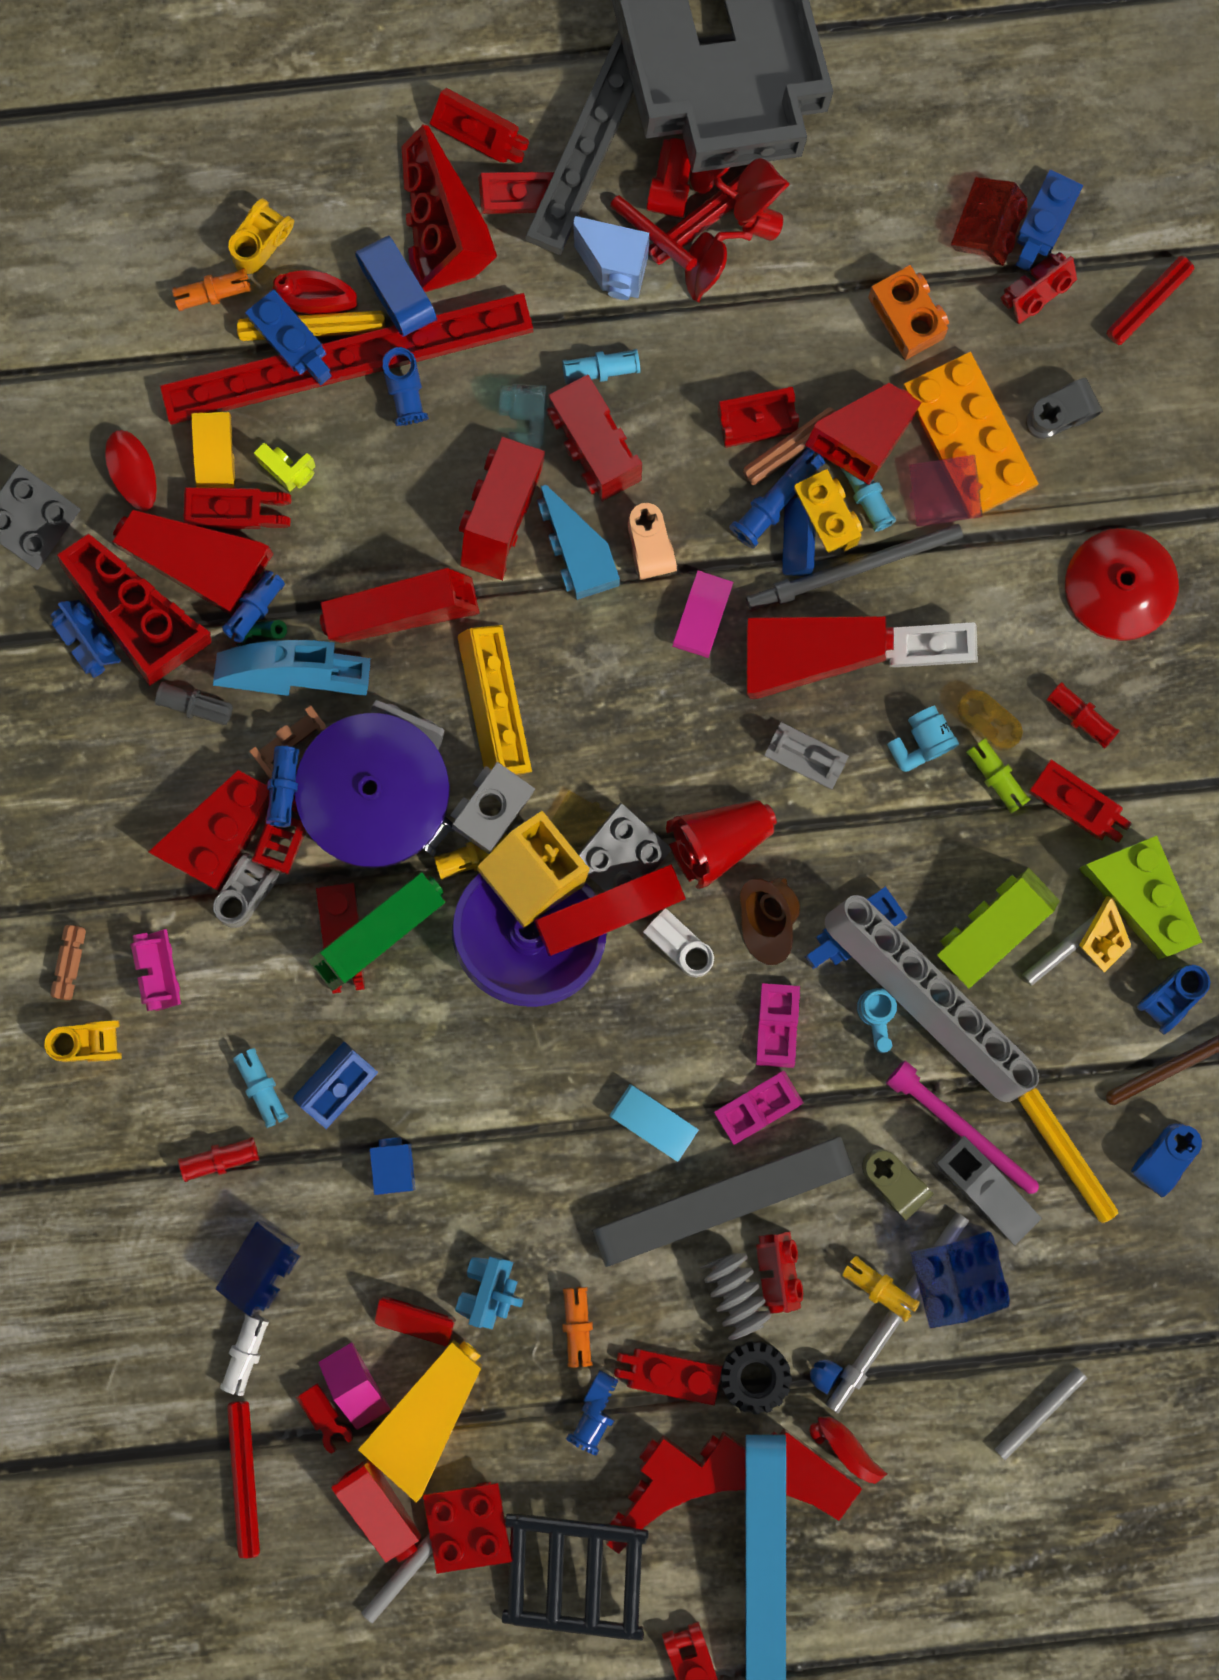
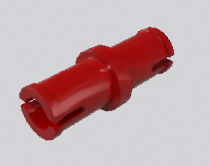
M1063 682L1046 699L1048 703L1050 702L1072 721L1070 725L1073 728H1081L1100 744L1103 749L1120 732L1118 728L1116 729L1094 710L1096 706L1093 703H1085L1066 687Z
M250 1137L249 1139L220 1147L219 1144L212 1145L209 1151L179 1158L178 1164L184 1182H188L189 1180L215 1172L222 1175L227 1173L226 1169L252 1161H259L260 1159L254 1138Z

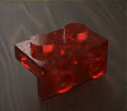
M975 177L951 246L957 252L989 256L996 265L1004 266L1008 254L1014 248L1015 234L1019 223L1027 212L1028 199L1015 182Z

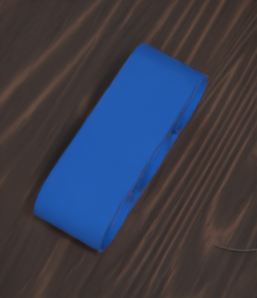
M389 235L355 251V256L362 272L402 337L437 320L429 298Z

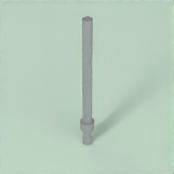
M958 1212L955 1213L904 1288V1292L916 1300L969 1222L967 1218ZM889 1310L853 1365L851 1366L848 1363L840 1375L843 1378L825 1405L836 1413L840 1412L855 1388L859 1390L868 1378L865 1375L902 1321V1318Z

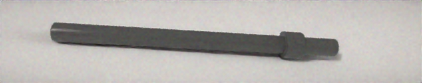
M955 524L790 582L788 579L773 583V588L747 596V605L749 610L753 611L776 602L780 605L795 600L796 595L963 538L961 526Z

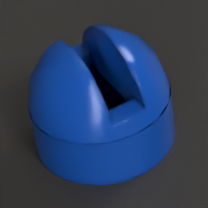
M819 1360L814 1364L815 1368L810 1370L811 1382L817 1389L828 1394L839 1378L843 1368L830 1360Z

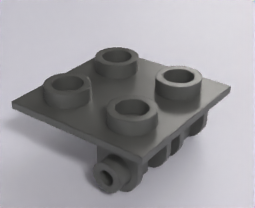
M19 464L0 490V544L38 570L81 509Z
M620 802L577 854L589 867L587 876L603 890L608 891L655 871L670 853L671 848Z

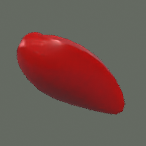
M310 270L293 271L279 274L273 281V289L291 309L297 312L308 314L336 313L353 309L358 304L356 292L342 280L327 273Z
M123 430L115 431L107 439L105 449L106 465L110 477L117 490L127 502L136 509L144 512L149 511L155 503L157 491L153 462L146 448L132 433Z
M830 1416L818 1417L817 1423L810 1425L809 1432L816 1443L822 1444L827 1440L839 1460L858 1478L868 1483L876 1484L888 1474L873 1461L854 1434L840 1421Z

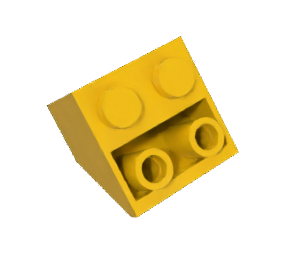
M540 811L512 830L477 866V870L524 928L584 887L589 867L546 814Z

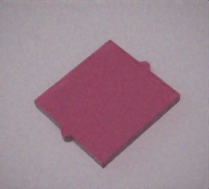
M975 455L909 465L912 492L909 497L914 500L917 527L983 517L980 490L983 488V485L978 482Z

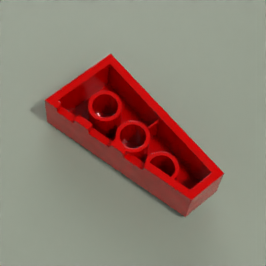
M89 533L57 554L63 571L149 686L212 643L210 631L185 614L184 610L159 593L152 584L127 567L125 562Z

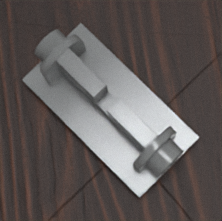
M782 722L764 755L831 790L849 757Z

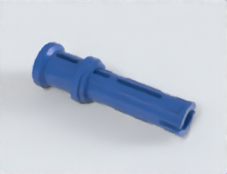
M807 447L766 495L754 498L750 502L751 508L738 522L734 521L729 526L730 530L742 543L754 549L758 545L757 539L770 525H776L781 517L779 512L796 494L794 490L795 485L813 476L825 464V460L820 454L808 464L814 457L815 451Z

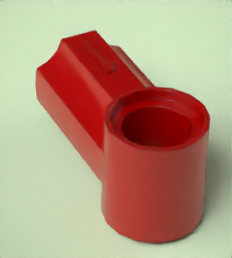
M677 138L664 139L658 161L656 178L653 177L650 187L647 211L684 218L690 188L688 179L691 169L684 140Z

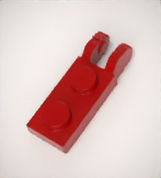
M186 487L184 492V523L203 528L290 527L291 518L285 515H261V503L276 506L291 504V495L284 492H261L260 489Z
M354 883L316 888L323 948L360 921ZM362 969L352 977L356 990L365 989L364 972ZM342 986L333 990L332 994L341 993Z

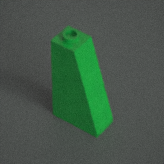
M421 872L309 960L310 964L332 991L337 989L446 903L441 897L443 895L442 888L431 876L426 878Z

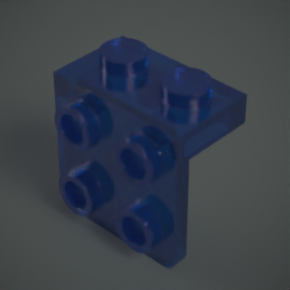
M984 1232L952 1243L910 1252L929 1329L966 1323L1009 1307V1289L1004 1279L999 1259V1250L991 1232Z

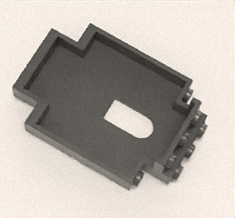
M612 0L646 139L682 133L692 173L749 165L757 158L776 161L802 157L807 140L802 116L828 112L834 92L809 0H724L734 41L701 46L688 0Z

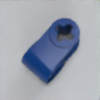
M1181 966L1174 970L1162 983L1152 989L1136 1007L1139 1011L1145 1010L1159 1024V1031L1164 1035L1173 1029L1208 992L1211 983L1210 977L1206 970L1200 966ZM1188 971L1194 973L1199 982L1198 988L1193 993H1187L1181 986V978Z
M1174 1123L1168 1125L1154 1143L1139 1157L1131 1169V1174L1161 1198L1166 1196L1178 1183L1183 1172L1193 1159L1199 1154L1202 1148L1200 1134L1196 1129L1184 1124ZM1177 1134L1185 1136L1184 1141L1188 1144L1185 1149L1177 1147L1178 1143L1174 1140Z

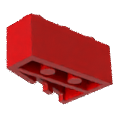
M588 374L548 395L550 408L546 409V413L556 430L559 428L563 429L568 439L563 442L573 462L580 460L586 471L581 477L591 495L597 492L603 502L642 481L641 460L638 455L633 456L625 443L627 438L621 427L617 428L610 415V409Z

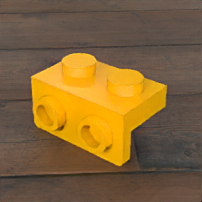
M828 469L795 485L794 490L826 552L830 553L840 547L847 551L858 545L862 536L860 533L863 531L862 525L854 511L849 512L843 500L846 498L843 487L837 478L832 479Z

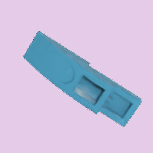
M278 640L252 643L217 653L213 686L289 696L290 686L366 696L371 658L334 653L335 642Z

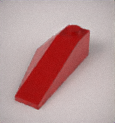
M422 125L401 146L404 190L410 192L411 212L406 214V224L413 229L414 246L408 248L409 262L412 272L424 292L475 278L497 257L488 226L430 127Z

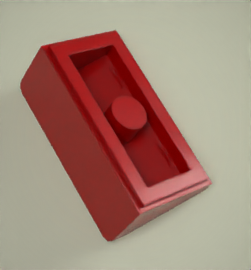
M387 1296L379 1299L375 1317V1324L443 1346L449 1344L456 1322L455 1317Z

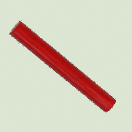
M618 195L612 200L610 207L637 230L648 232L649 240L685 270L691 271L696 266L697 259L623 197Z

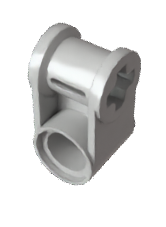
M245 853L233 868L228 881L213 903V911L216 917L225 926L230 928H239L245 925L260 902L271 891L278 879L279 872L276 870L270 872L261 865L253 863L252 855ZM247 873H251L252 875L260 879V881L255 880ZM230 900H239L242 903V911L235 918H226L223 914V907Z

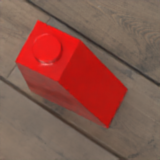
M888 383L817 421L805 446L870 485L911 423L922 402L915 399L908 391Z
M364 1460L336 1480L331 1489L385 1563L394 1557L399 1563L418 1550L415 1543L420 1540L422 1535L381 1470L370 1460Z

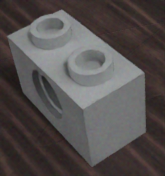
M499 762L496 763L492 770L485 766L473 783L478 790L470 801L463 797L450 815L456 819L452 824V829L487 854L492 852L535 791L534 787ZM485 797H494L500 802L501 811L495 816H487L479 808L480 801Z

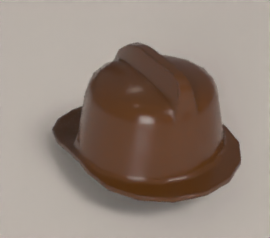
M777 878L772 881L751 879L743 885L740 891L744 942L749 952L758 961L766 965H778L785 961L791 952L793 942L792 926L800 914V903L797 895L788 886L786 878Z

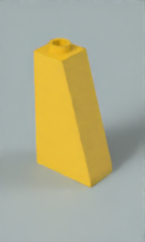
M455 1340L450 1343L358 1449L416 1503L422 1497L483 1366L478 1361L481 1354L465 1340L461 1344Z

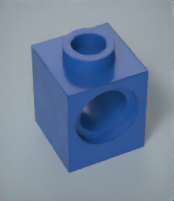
M401 1137L379 1139V1147L370 1148L374 1195L416 1190L411 1144L402 1145Z

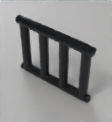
M506 1514V1528H511L510 1552L512 1562H509L508 1609L503 1611L502 1623L624 1640H643V1626H639L642 1544L647 1543L649 1537L648 1530L526 1514ZM526 1531L549 1534L546 1613L523 1610ZM565 1536L588 1538L584 1618L562 1615ZM603 1540L627 1543L623 1623L600 1620Z

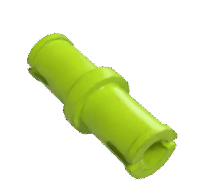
M984 738L977 744L986 755L985 758L981 756L975 746L966 751V753L985 776L986 780H984L986 786L988 788L990 786L993 787L1011 814L1019 809L1011 794L1016 796L1022 806L1031 799L1025 794L1010 773L1013 770L1010 765H1004L987 742L988 740Z

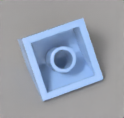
M575 216L573 223L574 247L600 288L616 299L629 300L630 297L639 298L649 254V233Z

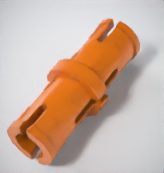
M242 268L239 271L214 278L211 274L204 276L203 281L174 287L172 292L173 297L179 299L175 300V303L180 312L183 309L211 302L212 305L219 304L222 298L251 292L250 282L243 281L249 278L245 268Z
M576 1287V1304L574 1288H563L566 1323L562 1324V1330L567 1332V1366L571 1368L579 1367V1350L581 1365L583 1367L593 1365L589 1331L593 1330V1322L588 1320V1287Z

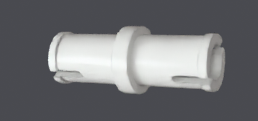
M251 1313L245 1314L236 1345H232L229 1355L232 1357L223 1383L220 1385V1389L230 1394H234L236 1391L238 1396L244 1395L252 1367L259 1362L261 1355L258 1353L266 1327L269 1324V1320L258 1315L253 1317Z

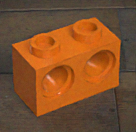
M911 265L871 286L868 296L905 361L942 341L948 331L947 325L949 324L948 317L939 304L935 306L929 297L930 288L925 277L921 273L916 274ZM896 289H904L909 292L911 299L906 302L898 301L894 298L892 292ZM917 320L924 321L928 324L930 331L925 334H919L913 330L911 323Z

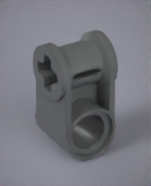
M1081 378L1037 401L1026 418V426L1034 437L1046 439L1094 419L1103 412V409L1087 378ZM1042 414L1044 417L1050 415L1053 420L1051 422L1048 419L1042 420L1040 415Z

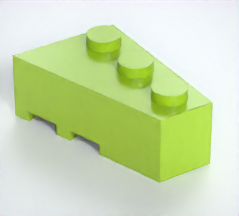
M1157 836L1078 868L1099 889L1104 898L1110 896L1115 900L1118 911L1127 921V925L1158 960L1202 943V939Z
M1029 867L1017 879L1013 874L996 889L1000 895L989 905L985 900L981 902L968 915L972 921L965 928L960 930L955 926L939 941L944 947L937 956L968 989L1048 918L1059 904L1060 900Z

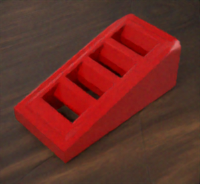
M294 795L291 811L298 813ZM291 818V826L296 827L295 833L265 824L252 862L289 874L306 834V829L301 819ZM272 835L290 840L291 844L287 847L270 841ZM269 848L286 854L284 861L264 855V853Z

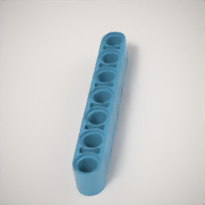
M746 1435L745 1680H786V1435Z

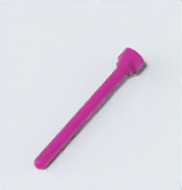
M904 1060L889 1076L886 1084L896 1093L901 1091L905 1095L911 1094L959 1136H965L993 1165L1025 1192L1034 1194L1038 1191L1039 1184L1033 1177L919 1082L920 1077L916 1074L917 1069L909 1062Z

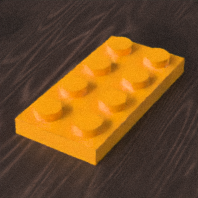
M971 351L903 384L902 388L922 402L916 415L969 519L1038 486L1039 483Z

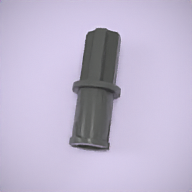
M161 682L155 698L156 705L186 713L187 718L192 719L193 716L221 725H226L229 722L233 706L230 703L201 695L198 689L192 692L169 685L166 682Z

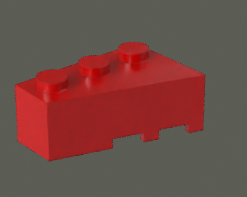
M505 437L501 438L497 450L490 449L484 465V470L488 471L485 480H477L471 498L472 501H475L472 511L465 510L459 526V532L464 533L461 567L503 581L507 570V556L511 547L515 548L518 539L516 534L524 514H527L542 472L545 451Z
M237 770L149 850L148 853L220 892L267 813L270 791L267 790V785Z

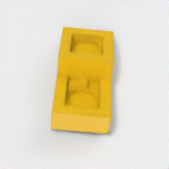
M230 412L191 413L196 488H235L234 454L232 453Z

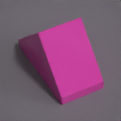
M353 1342L318 1362L333 1400L357 1430L391 1410Z

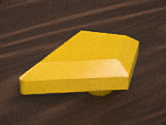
M1107 896L1079 944L1081 949L1104 973L1131 947L1115 900L1110 896Z

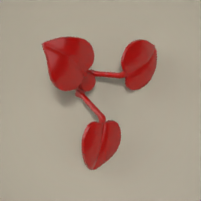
M757 158L745 168L738 181V192L727 186L721 179V176L729 168L692 173V170H690V182L695 191L705 194L715 184L720 190L735 199L734 216L743 229L742 231L719 232L715 237L711 233L704 232L692 244L689 253L697 259V264L691 271L685 270V282L692 299L700 303L701 297L716 283L725 268L727 248L725 243L722 242L723 240L743 238L750 241L753 235L765 240L773 241L782 230L783 215L778 211L768 208V206L790 184L765 159Z

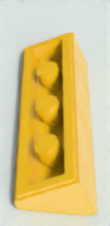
M503 626L469 628L458 634V643L484 768L487 766L492 770L496 763L499 762L515 775L530 773L532 768Z

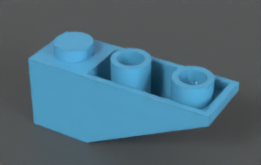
M547 485L541 486L543 498L537 499V504L543 521L549 519L551 521L554 533L549 534L548 537L554 555L562 554L566 568L560 570L566 591L574 590L578 600L620 586V578L608 543Z

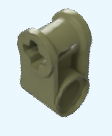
M874 1149L863 1158L862 1170L864 1175L883 1195L882 1197L905 1221L934 1195L927 1185L891 1152L883 1149ZM876 1159L882 1161L889 1160L886 1165L889 1171L887 1175L873 1174L877 1169L874 1164Z

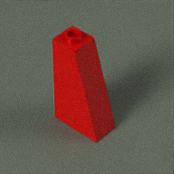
M132 510L128 517L123 516L113 532L115 536L113 543L119 550L230 616L240 606L239 600L243 594L251 592L273 556L270 547L262 542Z
M444 568L321 602L323 614L320 615V625L329 640L346 643L480 614L472 577L449 568Z
M886 616L748 618L747 694L750 699H759L886 661V650H894V627H887Z

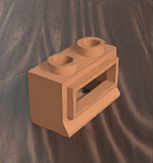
M311 705L305 709L307 712L306 716L290 728L288 725L283 726L275 733L277 737L262 749L258 750L254 747L249 751L270 779L273 772L272 763L274 762V748L276 746L295 747L316 730L321 733L327 728Z

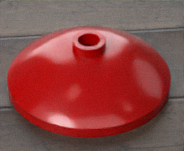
M1109 529L1090 537L1074 553L1066 570L1065 594L1072 613L1090 632L1110 640L1129 641L1152 633L1167 620L1174 609L1178 597L1179 579L1172 557L1156 539L1146 533L1133 529ZM1121 574H1129L1133 580L1132 585H1124L1120 580Z

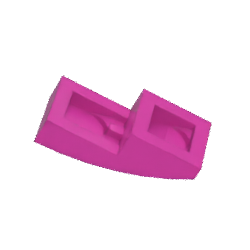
M697 571L672 647L709 658L733 586L732 581Z
M762 983L756 1065L794 1068L800 986Z
M785 1070L714 1113L731 1142L735 1145L801 1106L804 1102Z

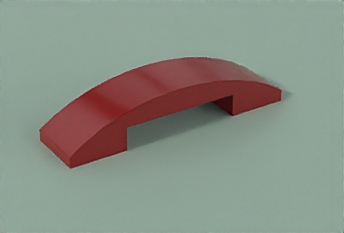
M670 864L539 918L534 922L548 956H552L686 900L674 868Z

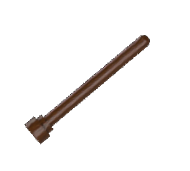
M1219 1035L1108 1091L1105 1097L1107 1103L1117 1105L1218 1053Z

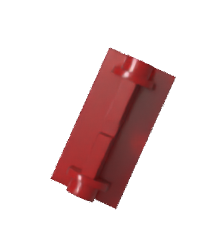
M1058 252L1056 255L1051 253L1030 270L1031 275L1037 279L1035 282H1032L1027 276L1023 275L1004 289V295L1000 299L1008 309L1014 306L1018 324H1021L1028 317L1039 313L1045 304L1058 294L1066 292L1077 280L1072 256L1066 259L1061 252Z
M791 1232L758 1236L759 1243L756 1244L759 1271L773 1270L774 1277L761 1279L762 1293L766 1301L764 1306H768L770 1314L789 1313L801 1309L800 1302L803 1300L804 1292L801 1280L797 1279L795 1263L798 1260V1249L796 1242L791 1239Z

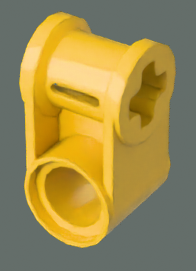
M264 198L259 199L252 206L245 220L229 240L228 248L235 268L238 271L245 268L247 274L258 272L276 248L286 240L293 228L294 219L290 216L283 217L269 207L267 200ZM251 246L256 249L252 256L242 257L238 255L243 247Z
M99 1021L85 1023V1025L54 1028L45 1038L44 1047L46 1053L52 1059L61 1062L122 1059V1053L117 1052L116 1028L120 1027L119 1021ZM63 1034H69L73 1038L74 1047L69 1054L62 1056L56 1050V1040Z

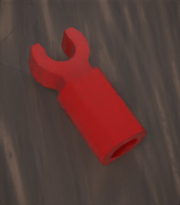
M318 1383L296 1397V1400L316 1431L320 1429L324 1434L322 1441L326 1451L332 1454L337 1450L331 1441L334 1433H341L348 1443L353 1440L350 1428L344 1424H339L336 1420L339 1415Z

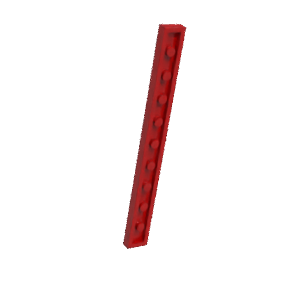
M520 293L436 315V321L404 337L400 335L395 326L322 344L326 355L321 359L330 369L329 372L332 377L321 386L307 370L301 375L297 371L293 372L280 355L160 385L168 421L173 425L192 420L191 413L224 412L384 371V356L389 350L396 347L408 349L414 355L416 362L533 333V325L525 295ZM397 355L390 360L389 369L411 364L410 360L403 355Z

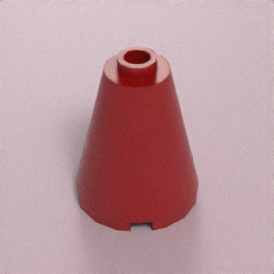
M754 800L676 816L667 821L666 832L667 834L672 831L674 832L676 841L669 845L684 876L689 882L696 879L698 881L696 888L701 889L709 886L773 835L777 819L770 805H764L761 801Z

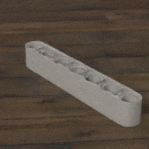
M852 895L827 913L825 926L831 937L995 1098L1002 1102H1011L1038 1085L1039 1073L1033 1062L866 898Z

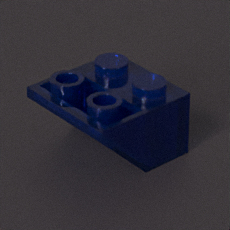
M262 1220L256 1221L217 1285L216 1290L249 1316L260 1310L264 1312L266 1308L269 1309L281 1290L275 1286L280 1277L285 1278L286 1275L289 1276L298 1263L301 1255L297 1254L296 1250L300 1244Z

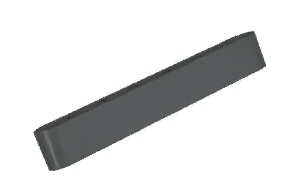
M839 1136L593 1229L592 1233L604 1265L607 1267L831 1183L855 1172L843 1140Z

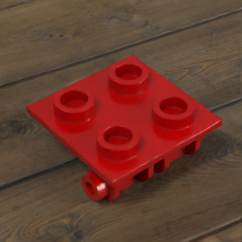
M491 1481L478 1483L475 1487L423 1495L436 1574L512 1562L499 1483L491 1484Z

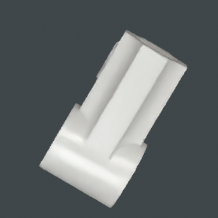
M666 908L643 931L686 975L695 978L702 977L713 966L714 954L711 948L697 938ZM699 949L705 953L707 965L703 969L693 970L686 964L685 957L690 950Z

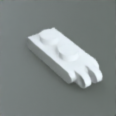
M975 622L894 627V650H886V661L889 660L890 667L978 663L977 625Z

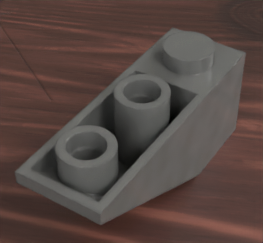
M958 1136L932 1162L1014 1246L1042 1219L998 1169L965 1136Z

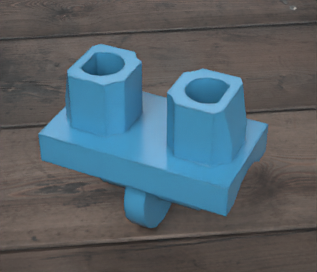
M490 1256L489 1259L471 1258L467 1277L481 1282L478 1295L462 1292L455 1308L457 1313L470 1319L469 1325L493 1329L497 1316L507 1318L510 1305L522 1307L524 1299L514 1295L518 1281L509 1278L514 1262Z

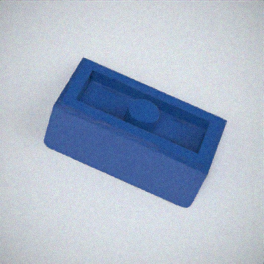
M794 498L784 507L782 572L786 576H808L812 574L814 569L815 529L799 498Z
M343 1042L299 1089L293 1099L306 1113L327 1129L378 1074V1071L351 1046Z

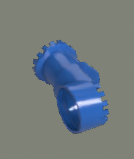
M403 347L389 350L383 359V370L388 393L393 396L397 412V418L394 420L395 426H406L408 422L409 425H412V421L419 423L428 420V413L423 412L419 390L422 386L414 355ZM397 355L407 357L411 363L409 372L403 376H396L389 370L390 360Z
M601 1370L598 1371L584 1398L585 1403L582 1407L584 1413L573 1434L569 1433L566 1437V1440L576 1447L581 1445L582 1450L595 1456L599 1452L597 1446L607 1426H612L615 1422L613 1418L602 1411L606 1406L605 1403L609 1401L608 1397L612 1395L609 1393V1390L614 1391L615 1388L611 1386L616 1387L618 1379Z

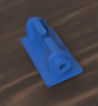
M80 600L58 603L60 608L51 614L53 619L52 626L67 646L79 640L81 644L71 653L85 674L90 673L95 678L105 671L103 665L121 662V659L115 652L114 643L98 628L94 622L92 611L85 604L81 603Z

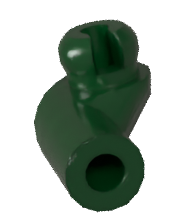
M281 620L256 622L245 636V639L242 642L235 641V643L239 647L255 643L256 640L281 639L287 634V626Z

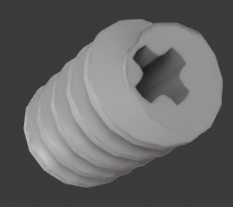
M746 1253L729 1254L700 1267V1269H712V1272L704 1279L705 1283H718V1287L710 1293L711 1298H724V1301L716 1308L717 1312L730 1313V1316L722 1322L723 1327L735 1326L736 1328L728 1337L729 1341L763 1328V1324L771 1318L769 1311H757L766 1302L764 1297L751 1296L759 1288L758 1282H746L754 1273L752 1268L739 1267L748 1258Z

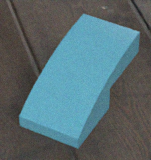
M631 1084L609 1115L677 1162L699 1131V1129Z

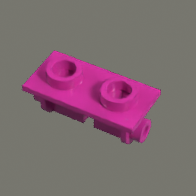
M167 929L151 934L141 933L133 935L134 943H131L130 947L132 948L135 969H148L149 974L137 978L141 1004H146L147 1011H160L180 1005V987L176 979L172 947L169 942Z

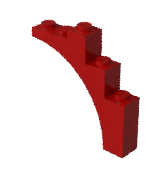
M783 1428L779 1435H786V1496L811 1504L840 1521L861 1492V1486L787 1429ZM723 1431L719 1438L712 1435L700 1451V1455L704 1457L700 1463L665 1435H662L658 1442L652 1438L639 1455V1458L643 1460V1463L640 1465V1471L647 1475L650 1480L647 1483L642 1479L628 1497L633 1502L624 1515L618 1511L609 1524L643 1529L664 1512L691 1499L721 1491L745 1490V1447ZM774 1431L771 1433V1435H778ZM606 1541V1545L618 1554L627 1544Z

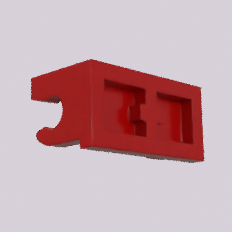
M793 386L720 401L717 413L725 448L786 436L795 432L799 426V414L795 410Z

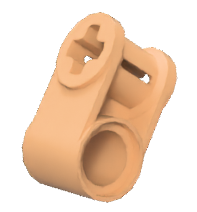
M641 503L635 506L629 517L628 532L639 580L677 571L673 547L667 535L661 510L651 503ZM641 515H645L649 521L654 520L650 530L645 531L643 525H636L639 523Z

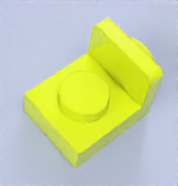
M263 443L254 452L257 462L289 493L296 486L299 489L305 486L314 475L313 469L316 465L308 453L291 468L290 465L293 461L279 447L272 450L266 443Z

